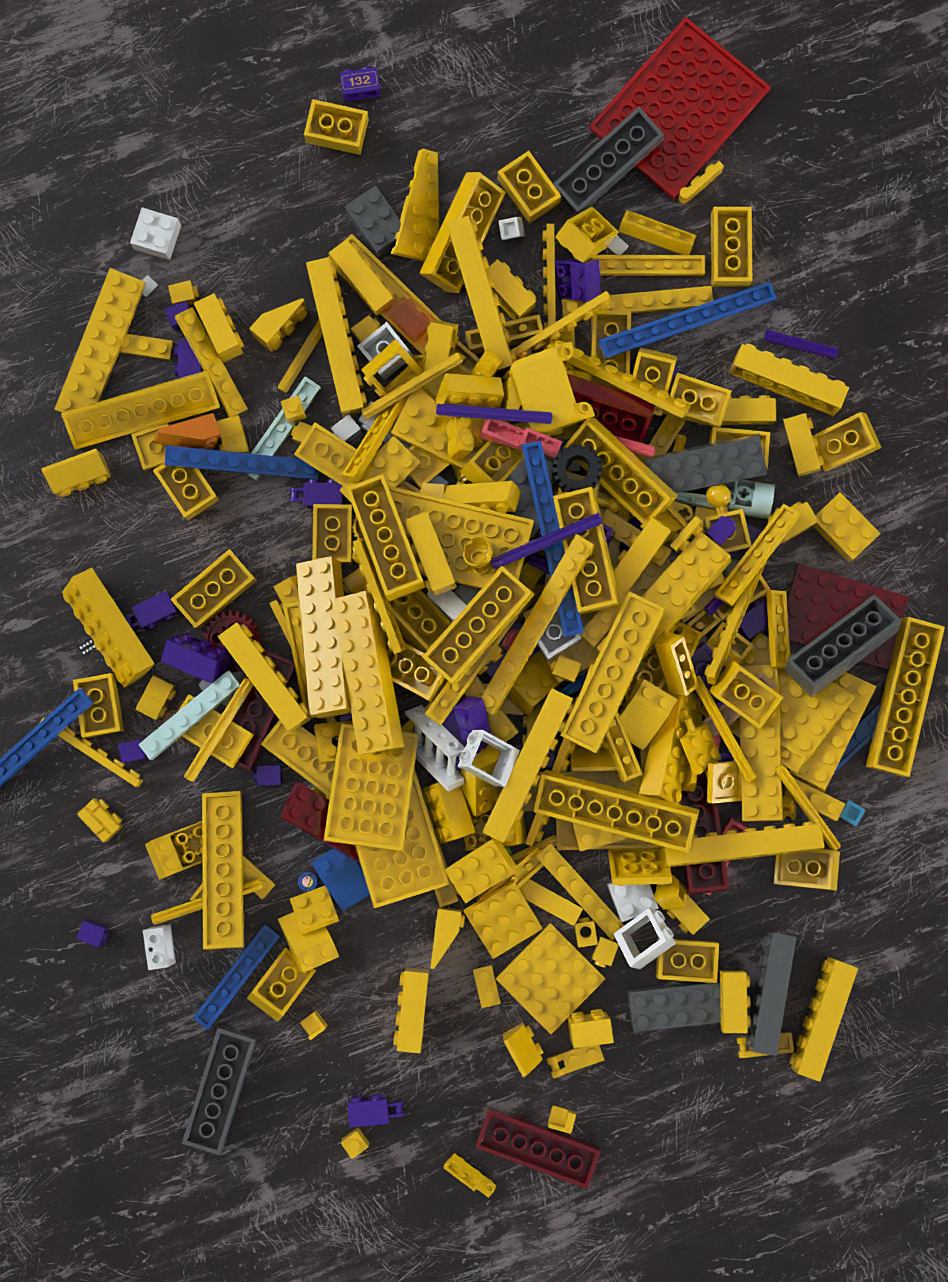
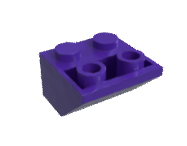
M590 258L583 263L577 259L555 261L558 299L587 302L601 294L599 259Z

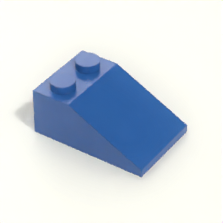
M332 849L311 862L342 911L370 895L361 865L339 851Z

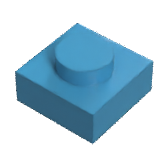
M847 800L839 818L856 827L866 810Z

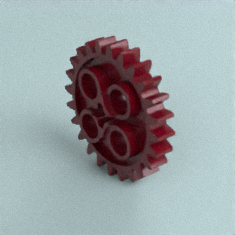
M229 610V614L223 611L222 617L216 614V620L209 619L211 626H204L208 632L202 633L206 637V641L212 643V646L227 649L222 642L219 643L216 636L218 633L222 634L224 632V626L227 630L237 622L248 627L253 634L250 637L253 641L264 642V640L258 639V636L263 633L256 631L259 625L253 626L255 619L248 620L249 614L242 616V611H237L236 614L234 610ZM234 659L230 671L232 673L236 669L238 672L243 671Z

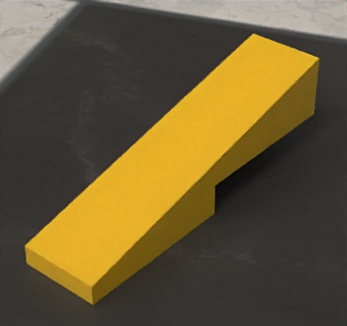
M531 879L527 880L519 888L526 900L573 926L583 910L582 907Z

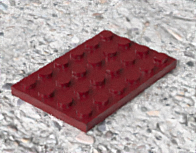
M797 564L787 598L789 641L804 646L808 645L874 594L901 619L904 616L909 597ZM897 633L859 662L888 670Z

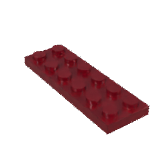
M300 782L295 783L280 818L360 864L355 845L324 841L330 800Z

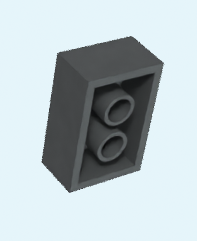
M376 185L345 205L347 216L377 259L395 247V236L399 232L401 225L400 219Z

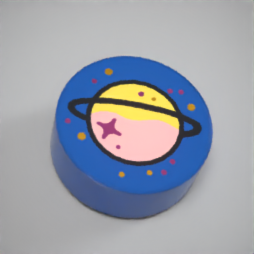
M304 872L298 878V885L303 891H312L318 884V879L312 872Z

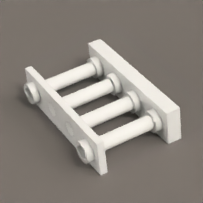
M422 705L406 711L405 715L415 724L414 734H419L416 759L447 791L464 785L465 778L455 769L456 757L461 755L465 747L443 725L439 726L424 714L427 710Z

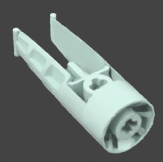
M743 479L723 483L729 488L731 493V499L727 504L728 512L743 509L744 516L769 519L775 485ZM685 492L676 493L678 497L674 501L716 510L715 507H712L707 502L706 495Z

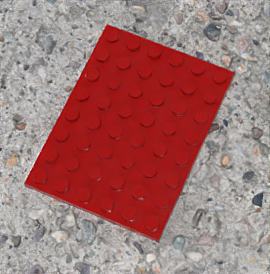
M685 17L592 122L589 130L602 140L637 107H640L664 134V140L643 158L635 168L675 200L680 190L689 184L770 91L771 87Z

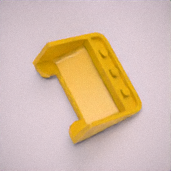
M571 342L518 359L511 365L512 377L523 410L552 413L551 424L527 422L530 429L542 434L582 424L586 419L595 416L590 404L587 402L576 403L563 361L573 356L574 349Z

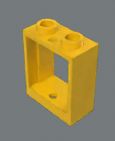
M396 339L361 369L366 375L363 379L370 386L374 384L376 387L375 392L381 398L424 372ZM399 354L409 366L384 388L373 375Z

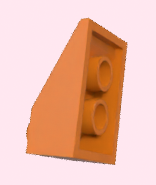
M211 413L159 428L154 441L155 444L211 450L215 448L221 433L214 414Z

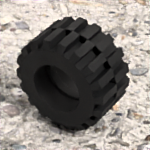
M572 444L568 448L564 447L556 455L553 463V479L556 481L557 487H560L564 493L565 491L572 492L588 487L595 489L602 474L601 459L599 456L597 457V452L594 449L590 450V447L587 445L583 447L582 444H577V446ZM572 460H581L589 468L588 476L583 480H573L566 474V465Z

